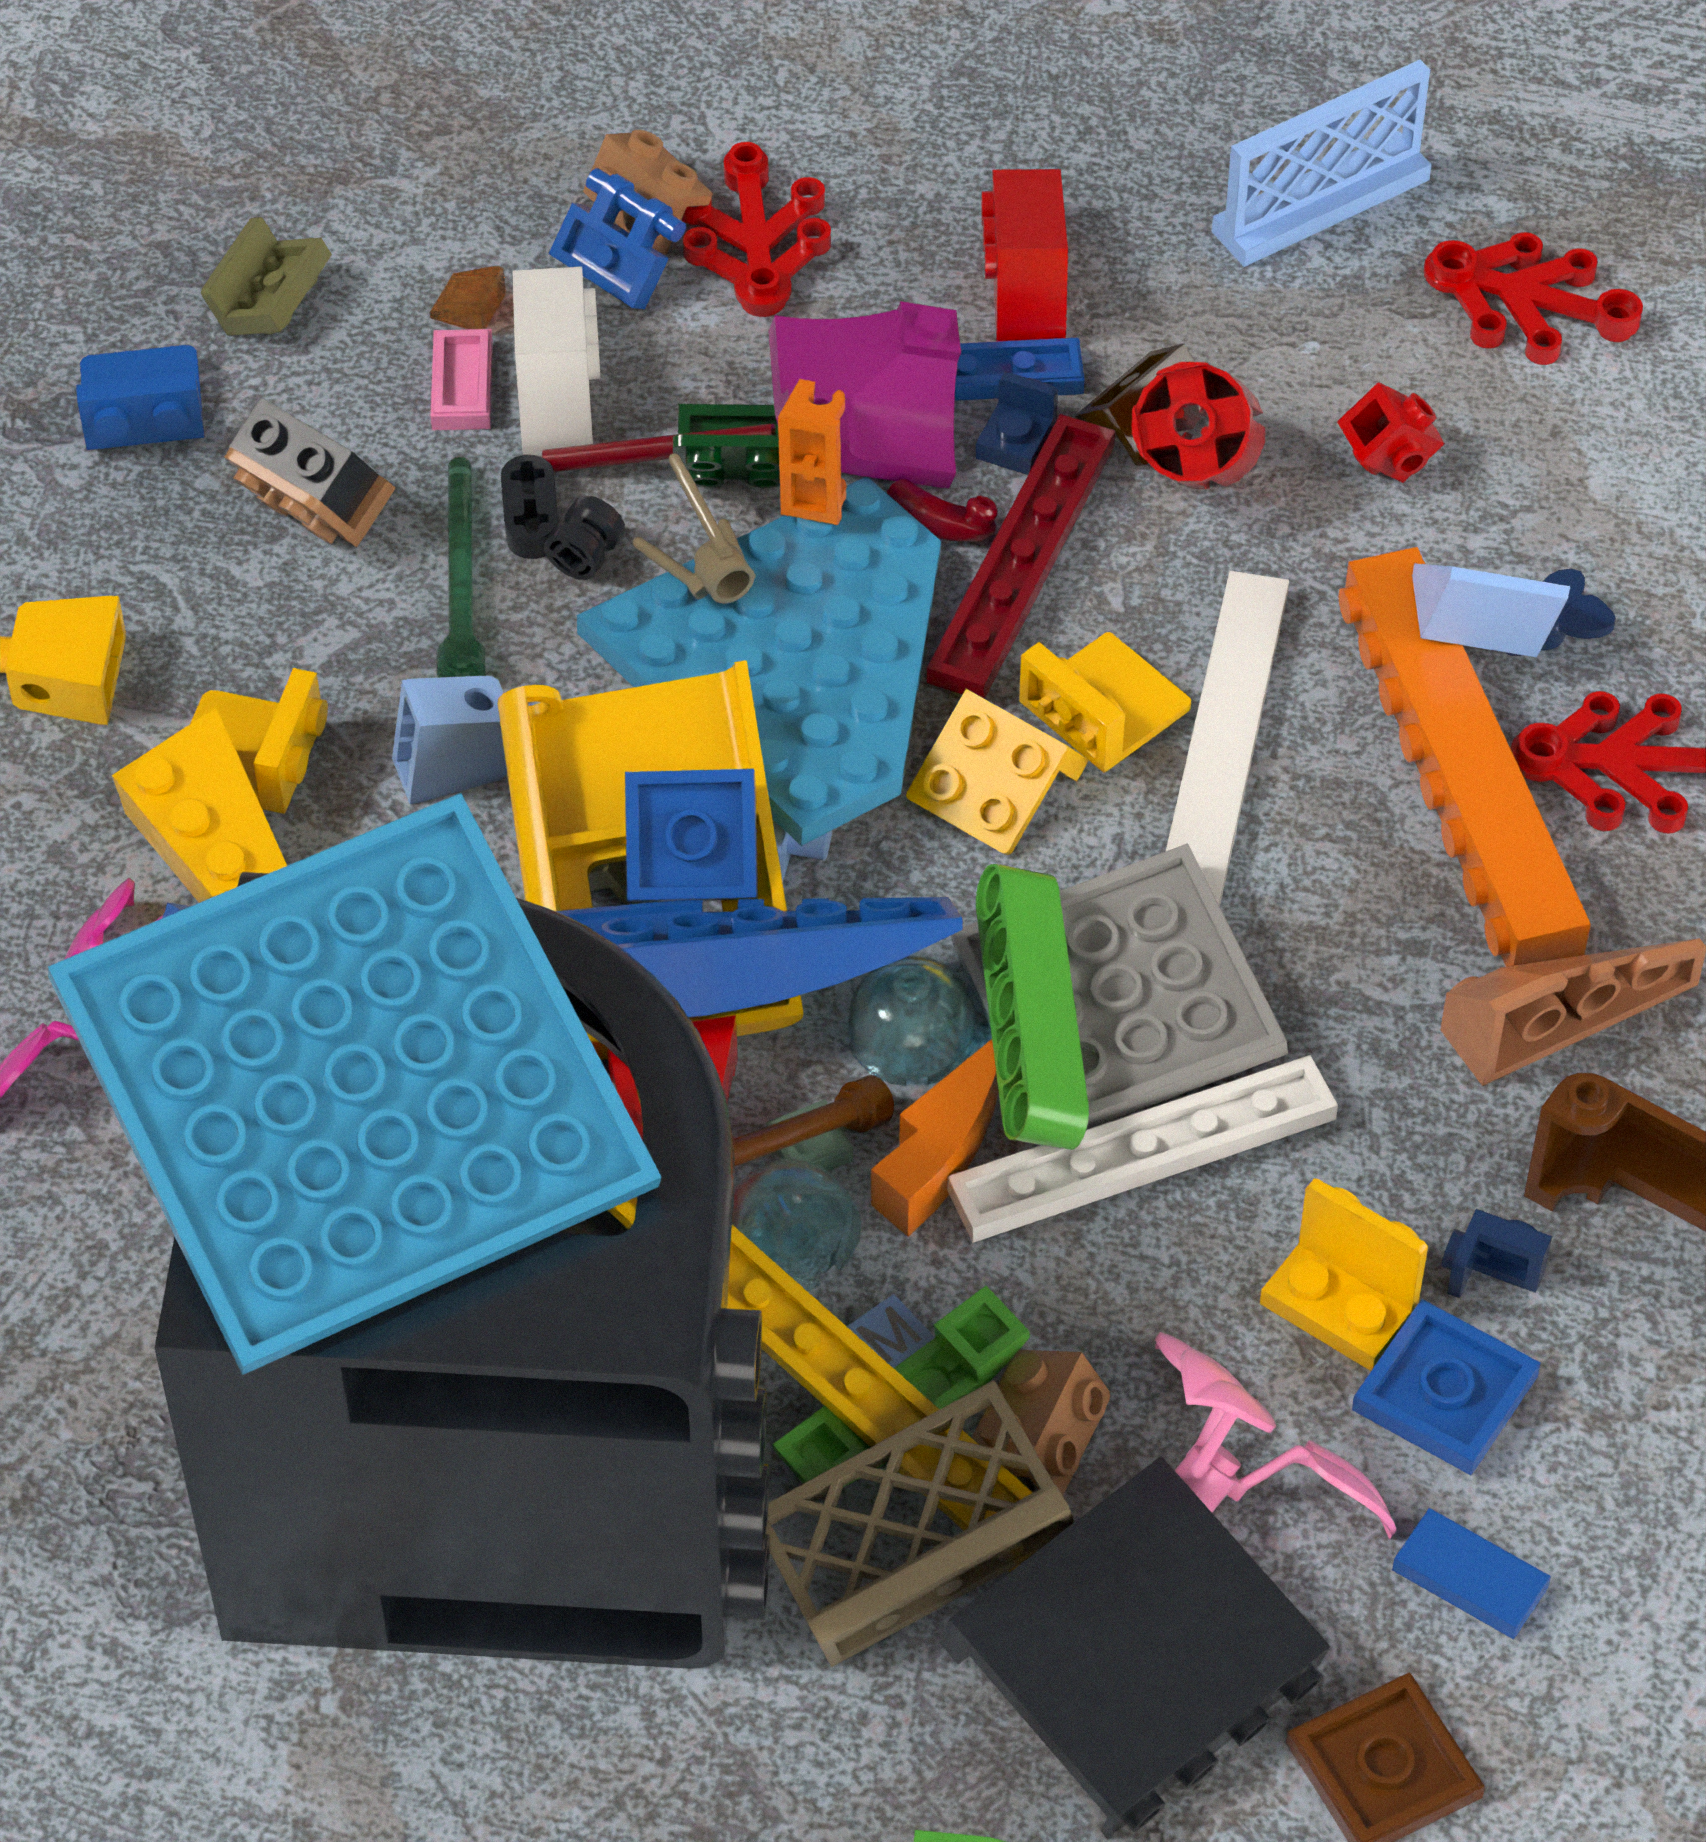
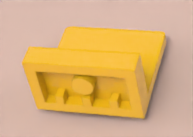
M1111 632L1104 633L1068 660L1063 657H1057L1040 642L1021 654L1019 702L1103 773L1114 767L1191 709V698Z
M966 689L910 785L906 797L1002 854L1010 855L1058 772L1077 782L1089 760L1066 744Z
M1314 1178L1305 1189L1299 1243L1261 1289L1260 1304L1369 1371H1372L1419 1303L1428 1245L1419 1239L1418 1235L1410 1227L1401 1222L1389 1221L1362 1205L1359 1199L1348 1190L1340 1187L1333 1188L1320 1179Z

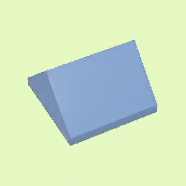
M1414 563L1412 574L1420 638L1537 657L1568 599L1570 586L1453 566Z

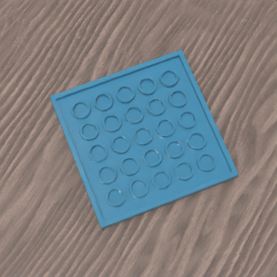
M461 793L48 966V978L242 1375L659 1187L662 1177Z

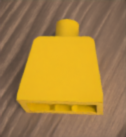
M119 596L25 602L18 607L12 637L0 636V673H6L13 705L22 710L108 725L126 640V630Z

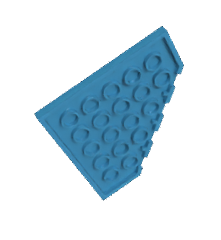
M864 477L846 486V499L842 505V519L838 525L784 515L737 538L745 560L754 571L756 577L749 591L734 602L717 603L710 594L698 600L684 583L669 572H666L577 615V634L633 687L719 673L730 669L734 662L747 660L772 819L800 846L901 795L905 762L909 749L916 695L919 688L934 586L940 560L941 540L868 477ZM694 559L682 564L686 569L695 573Z

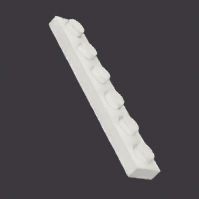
M1311 1055L1088 1129L1080 1145L1074 1150L1040 1145L948 1176L947 1191L972 1243L1334 1121L1337 1116L1338 1104Z

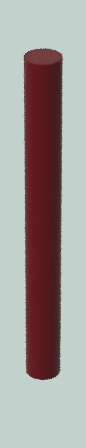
M773 423L684 433L705 435H777ZM675 435L544 449L542 451V458L552 465L554 472L667 460L673 454V436Z

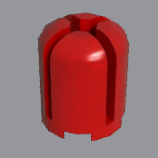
M1179 362L1159 370L1156 373L1157 376L1143 388L1137 405H1134L1132 408V435L1139 454L1158 473L1193 489H1210V480L1224 487L1239 481L1256 465L1265 445V427L1253 420L1254 416L1263 413L1258 399L1234 376L1206 362ZM1200 415L1209 417V425L1201 428V437L1192 440L1193 435L1187 431L1183 435L1178 433L1194 429L1196 423L1201 419Z

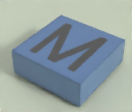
M895 1294L847 1326L893 1368L935 1338Z

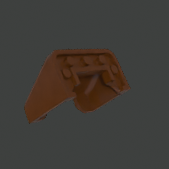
M1576 1073L1562 1080L1541 1107L1524 1197L1552 1212L1562 1197L1573 1193H1587L1586 1199L1598 1205L1615 1182L1706 1232V1131L1603 1076L1594 1073Z

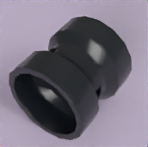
M580 496L576 498L565 514V524L556 526L544 543L545 553L549 561L565 575L578 580L591 579L604 563L605 552L614 549L624 535L625 523L615 508L604 500L594 496Z

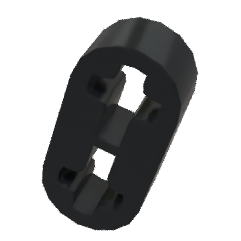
M527 454L517 456L509 460L501 471L506 542L508 548L519 557L525 559L542 558L547 556L544 543L555 527L559 525L554 471L552 465L542 457ZM534 481L535 494L523 495L522 482ZM537 518L538 532H526L525 519Z

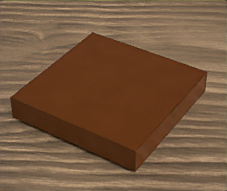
M1410 1672L1287 1731V1746L1348 1842H1395L1483 1798L1484 1784Z

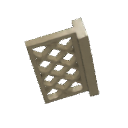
M993 1380L769 1502L766 1534L770 1535V1554L832 1668L1021 1564L1075 1521L1057 1485H1054L997 1383ZM992 1405L1002 1423L994 1449L959 1440L965 1420ZM949 1429L947 1437L938 1435ZM1010 1438L1020 1455L1006 1452ZM919 1444L942 1450L932 1482L898 1474L905 1452ZM955 1453L989 1461L979 1494L944 1485ZM888 1462L886 1470L877 1469V1467ZM1001 1465L1029 1471L1039 1487V1490L1015 1503L991 1497ZM857 1478L881 1483L870 1516L837 1508L844 1485ZM893 1486L928 1495L917 1528L883 1519ZM826 1496L824 1504L815 1502ZM940 1498L975 1507L968 1529L953 1537L929 1531ZM987 1510L997 1512L984 1519ZM797 1511L819 1517L809 1550L781 1543L771 1525ZM832 1520L866 1529L855 1562L821 1553ZM878 1532L913 1541L906 1563L891 1571L868 1565ZM925 1544L935 1546L930 1550L922 1553ZM790 1559L804 1562L800 1577ZM820 1566L851 1574L844 1597L817 1611L808 1594L816 1567ZM863 1578L873 1580L867 1583L866 1585L860 1587Z

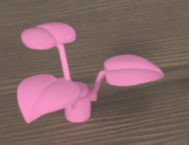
M1160 1332L1156 1336L1155 1349L1161 1350L1171 1364L1181 1371L1186 1404L1213 1407L1196 1443L1175 1469V1472L1212 1513L1226 1495L1238 1502L1250 1488L1285 1467L1299 1463L1312 1468L1330 1484L1373 1511L1380 1518L1389 1540L1397 1531L1395 1523L1383 1498L1372 1482L1351 1463L1309 1440L1304 1447L1296 1445L1239 1480L1235 1473L1241 1467V1464L1227 1449L1221 1446V1443L1237 1417L1267 1433H1271L1276 1427L1274 1419L1266 1408L1250 1395L1240 1382L1217 1361L1171 1335Z

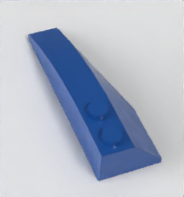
M949 897L864 898L859 902V910H847L846 905L837 901H829V898L802 899V904H799L795 911H781L774 907L765 906L764 899H739L738 909L733 912H703V900H675L556 911L590 927L623 948L662 983L679 1002L688 1017L707 1016L770 1004L830 987L899 961L963 930V918Z

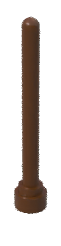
M867 1075L850 1081L842 1086L832 1103L734 1138L735 1167L843 1126L857 1132H867L883 1126L891 1120L894 1113L892 1093L886 1083L874 1075Z

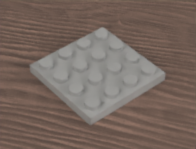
M1188 843L1059 891L1089 1104V1119L1086 1130L1288 1054L1287 1040ZM978 922L964 926L963 930L951 935L954 949L990 1025Z

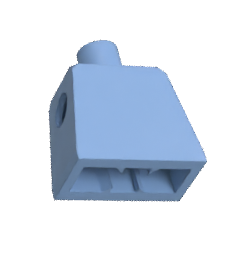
M466 676L402 680L392 760L409 804L424 802L499 781L507 775L497 704L498 698L503 694V690L498 679L492 676Z

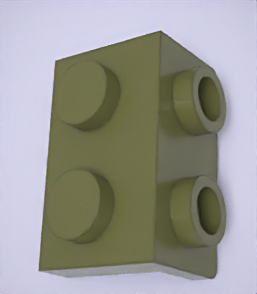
M262 217L250 218L201 289V295L227 336L261 333L269 335L281 332L290 323L293 312L308 290L316 284L318 275L332 254L321 237L277 241Z

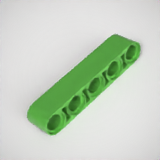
M990 864L983 871L977 886L976 913L1004 1132L1010 1140L1074 1150L1080 1145L1087 1129L1089 1104L1058 882L1051 874Z

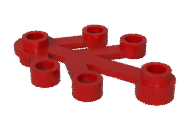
M740 142L733 145L725 155L723 165L726 186L739 195L742 223L712 206V198L709 205L686 207L681 220L687 224L699 225L701 227L692 228L684 234L683 256L688 263L695 266H704L733 283L735 297L747 313L757 317H769L779 313L789 300L792 292L790 278L815 256H821L831 248V227L828 222L820 218L806 219L808 216L818 214L823 210L825 206V187L820 180L812 177L796 180L791 186V200L766 222L761 189L769 181L768 157L757 144ZM797 227V243L771 263L770 250ZM717 236L747 254L748 265L717 249ZM811 236H818L819 238H809V237H811ZM702 245V246H706V247L697 248V247H695V246Z
M1521 232L1513 235L1509 241L1477 251L1462 241H1444L1434 247L1424 263V277L1426 281L1436 290L1454 294L1471 319L1470 338L1475 345L1486 349L1500 346L1505 339L1507 326L1505 316L1490 308L1480 291L1482 290L1499 295L1527 337L1526 357L1538 365H1549L1558 360L1562 336L1555 328L1548 326L1536 307L1593 323L1600 335L1611 342L1628 340L1640 327L1643 303L1631 291L1611 289L1602 293L1597 300H1593L1548 286L1561 281H1565L1574 287H1585L1593 283L1596 276L1598 259L1593 252L1587 249H1572L1564 257L1540 264L1543 250L1542 240L1535 234ZM1521 250L1529 251V253H1524V252H1520V251H1521ZM1509 264L1518 271L1505 274L1492 269ZM1576 266H1579V267H1583V268H1585V269H1578V268H1575V267H1576ZM1488 327L1494 330H1485L1483 328ZM1537 344H1546L1549 347H1542Z
M1604 691L1588 694L1583 701L1582 707L1559 725L1555 726L1549 723L1528 725L1512 741L1510 749L1523 777L1538 782H1556L1586 806V821L1591 827L1600 831H1611L1621 825L1625 810V800L1619 792L1613 789H1602L1580 769H1599L1649 809V824L1655 830L1667 834L1678 832L1684 827L1688 812V802L1681 794L1667 791L1643 771L1706 773V748L1640 746L1653 734L1659 736L1669 735L1675 732L1679 726L1682 706L1678 699L1664 693L1650 696L1642 711L1599 744L1577 742L1590 731L1594 733H1607L1615 728L1620 703L1614 695ZM1592 710H1604L1608 714L1598 715L1592 712ZM1654 712H1664L1670 716L1659 717ZM1608 807L1611 808L1614 812L1605 813L1601 812L1597 808ZM1670 809L1676 812L1677 814L1666 815L1662 813L1660 810Z

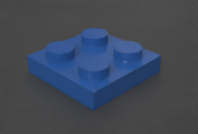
M754 769L625 772L627 901L629 903L675 900L758 899L756 779Z
M1421 1299L1354 1395L1352 1411L1471 1476L1537 1379L1541 1362Z

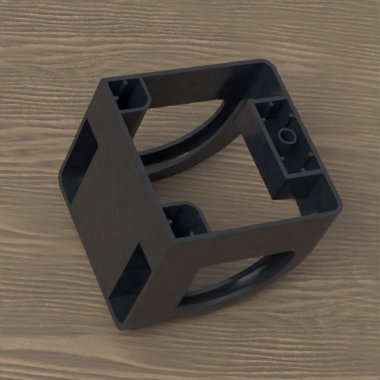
M242 872L237 887L269 873ZM516 898L585 1031L614 1053L629 1068L634 1079L642 1112L643 1142L662 1178L659 1187L637 1196L635 1220L630 1229L606 1210L242 1375L174 1236L154 1349L222 1641L694 1669L713 1665L723 1658L728 1617L764 1620L770 1562V1535L766 1534L770 1470L769 1463H764L767 1390L758 1388L761 1363L762 1312L761 1310L728 1309L729 1260L735 1175L734 1143L729 1108L715 1065L698 1030L679 1002L647 968L623 948L590 927L552 909Z

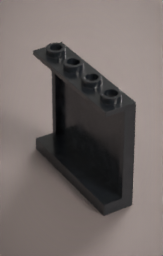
M1162 1456L1149 1464L952 1616L948 1621L940 1642L958 1665L969 1656L1105 1813L1107 1819L1101 1832L1107 1839L1126 1824L1133 1832L1146 1825L1166 1805L1160 1796L1179 1781L1186 1789L1198 1783L1219 1762L1214 1753L1231 1739L1239 1747L1251 1740L1269 1723L1271 1717L1266 1711L1280 1699L1285 1697L1291 1704H1294L1303 1698L1323 1678V1675L1318 1671V1667L1331 1647Z

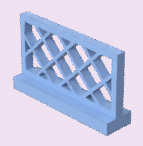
M1417 60L1232 145L1226 210L1213 216L1212 233L1245 267L1429 181L1431 163L1420 153L1430 69L1421 60ZM1408 88L1393 108L1388 107L1400 91ZM1362 109L1346 130L1341 128L1354 112ZM1380 115L1385 117L1367 140L1362 138ZM1401 125L1403 126L1402 133L1398 130ZM1315 131L1299 152L1294 150L1306 134ZM1332 138H1338L1321 161L1316 160ZM1269 152L1252 173H1249L1250 160ZM1286 159L1291 160L1274 183L1270 182V178Z

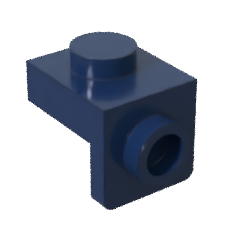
M1475 1209L1466 1232L1457 1229L1453 1231L1442 1259L1441 1267L1451 1270L1447 1294L1460 1299L1472 1270L1536 1293L1545 1273L1552 1236L1537 1231L1526 1222L1506 1220Z

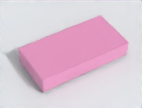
M492 329L434 330L431 390L432 430L491 429Z

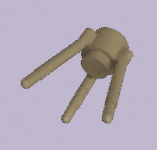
M672 454L669 457V463L710 541L704 543L695 554V573L686 569L642 537L634 538L633 546L684 583L696 599L700 600L710 594L717 603L734 602L749 591L756 575L746 562L729 521L721 519L717 525L681 457L678 454Z

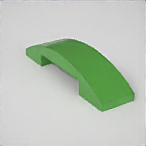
M984 1286L933 1324L935 1338L894 1369L936 1407L942 1409L989 1383L1030 1338V1332L987 1286ZM823 1406L772 1444L774 1452L803 1484L870 1448L866 1442L826 1406ZM857 1478V1479L853 1480L852 1482H850V1483H848V1484H846V1485H844V1486H847V1485H849V1484H851V1483L857 1481V1480L860 1479V1478Z

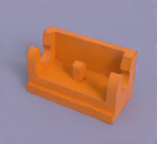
M799 379L778 416L781 515L838 525L842 519V505L846 499V482L841 478L840 418L845 411V394L843 391L837 390L832 395L830 403L816 405L813 404L816 392L815 382Z

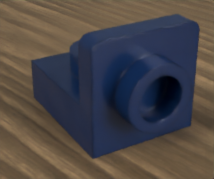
M1004 372L999 381L998 404L976 442V459L1028 475L1057 421L1058 389L1037 379Z

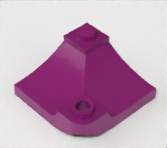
M900 301L898 308L895 310L860 317L810 319L774 316L768 333L777 425L778 416L799 379L815 382L816 392L813 404L816 405L830 403L832 395L837 390H841L845 394V411L840 418L841 472L892 481L906 479L914 484L950 488L956 475L954 400L957 362L961 355L956 310Z

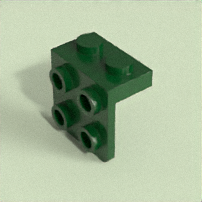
M679 404L678 434L680 435L673 436V454H678L681 457L697 487H718L724 484V479L748 480L750 486L758 488L780 487L779 432L774 405ZM772 423L775 425L777 435L684 434Z

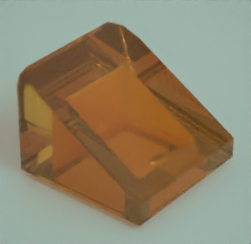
M491 266L453 273L429 312L430 318L465 329H486L506 295L504 268Z

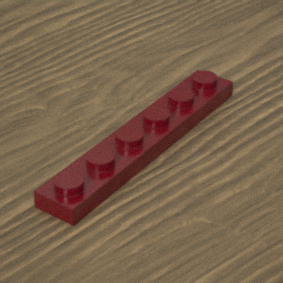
M1063 414L1059 415L927 666L928 684L962 695L968 689L984 699L986 698L1115 447V430Z

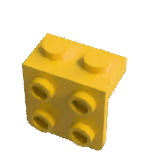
M296 668L292 669L279 703L210 690L202 695L191 720L192 723L217 707L262 810L282 814L286 813L297 784H300L305 777L309 754L316 737L320 736L324 730L328 714L327 700L320 698L317 673Z

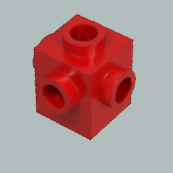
M1380 382L1371 388L1337 421L1353 448V455L1364 469L1373 475H1378L1381 472L1402 483L1411 475L1420 471L1426 465L1428 459L1445 444L1433 425V422L1437 419L1436 414L1423 398L1415 393L1406 396Z

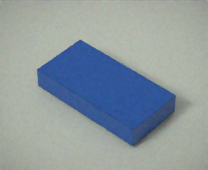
M1428 1508L1394 1558L1392 1571L1513 1640L1547 1591L1551 1579L1550 1575L1431 1508Z

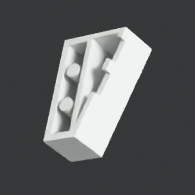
M582 267L513 271L515 361L523 455L542 457L544 449L593 444L589 380L601 379L595 288H583Z

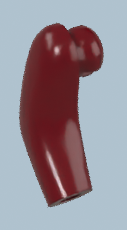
M906 479L894 482L887 491V494L938 539L980 542L990 538L996 531L997 525L994 520L997 517L998 508L988 497L979 495L976 498H970L965 507L942 500Z

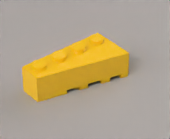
M217 707L112 775L127 817L199 903L236 888L242 872L271 873L287 866Z

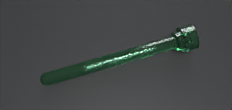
M463 456L452 458L448 464L449 635L444 638L437 648L436 671L438 678L485 676L486 673L485 648L477 637L473 635L472 467L470 461Z

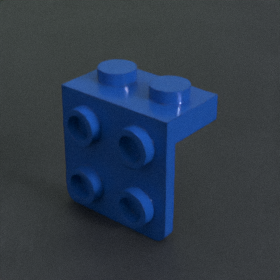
M179 345L88 355L81 360V384L76 385L87 450L205 437L197 351L193 346Z

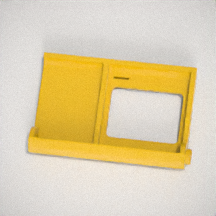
M747 660L734 662L730 669L719 673L562 700L560 692L556 688L547 685L517 687L503 693L498 698L497 704L525 901L554 911L593 908L589 880L591 870L598 865L626 860L625 772L754 769L756 779L758 899H764L765 906L787 911ZM528 702H541L535 705H528ZM721 900L723 912L737 910L739 900ZM801 995L770 1004L707 1016L689 1017L692 1022L736 1015L737 1036L788 1027L800 1021L804 1013ZM587 1033L600 1060L608 1059V1048Z

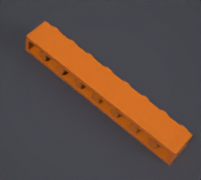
M1418 547L1349 561L1345 588L1339 589L1338 593L1342 617L1346 624L1354 623L1359 635L1358 646L1362 662L1367 670L1374 669L1378 677L1379 696L1383 710L1386 715L1395 716L1400 727L1399 739L1403 755L1408 762L1415 761L1421 774L1420 787L1423 800L1429 810H1437L1441 819V834L1445 850L1449 857H1457L1463 869V886L1468 902L1472 907L1479 906L1485 919L1486 941L1491 953L1494 956L1501 955L1506 967L1585 955L1591 923L1463 645L1420 638L1412 578L1414 563L1425 564Z

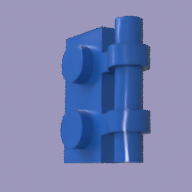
M595 168L586 179V187L598 194L592 208L585 204H571L548 254L568 267H582V273L585 278L631 308L645 309L669 260L668 257L652 248L653 244L660 234L673 243L677 242L685 233L686 224L673 216L672 208L657 198L648 200L635 192L634 184L619 174L610 176L601 169ZM622 210L636 219L630 233L614 223L618 213Z

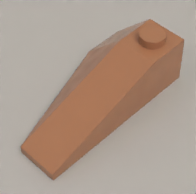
M1698 938L1501 967L1480 978L1471 976L1457 983L1446 993L1440 1030L1480 1084L1484 1086L1697 986L1706 954V945Z

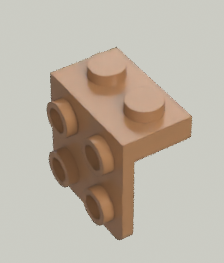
M230 447L224 456L226 460L238 469L233 477L235 481L258 495L256 498L284 517L290 514L301 521L304 528L331 545L338 536L357 548L396 489L388 480L378 476L347 524L321 501L236 449Z

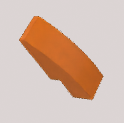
M992 1039L900 1114L899 1146L871 1168V1206L907 1237L940 1207L949 1195L947 1191L948 1176L967 1170L981 1146L992 1119L999 1093Z

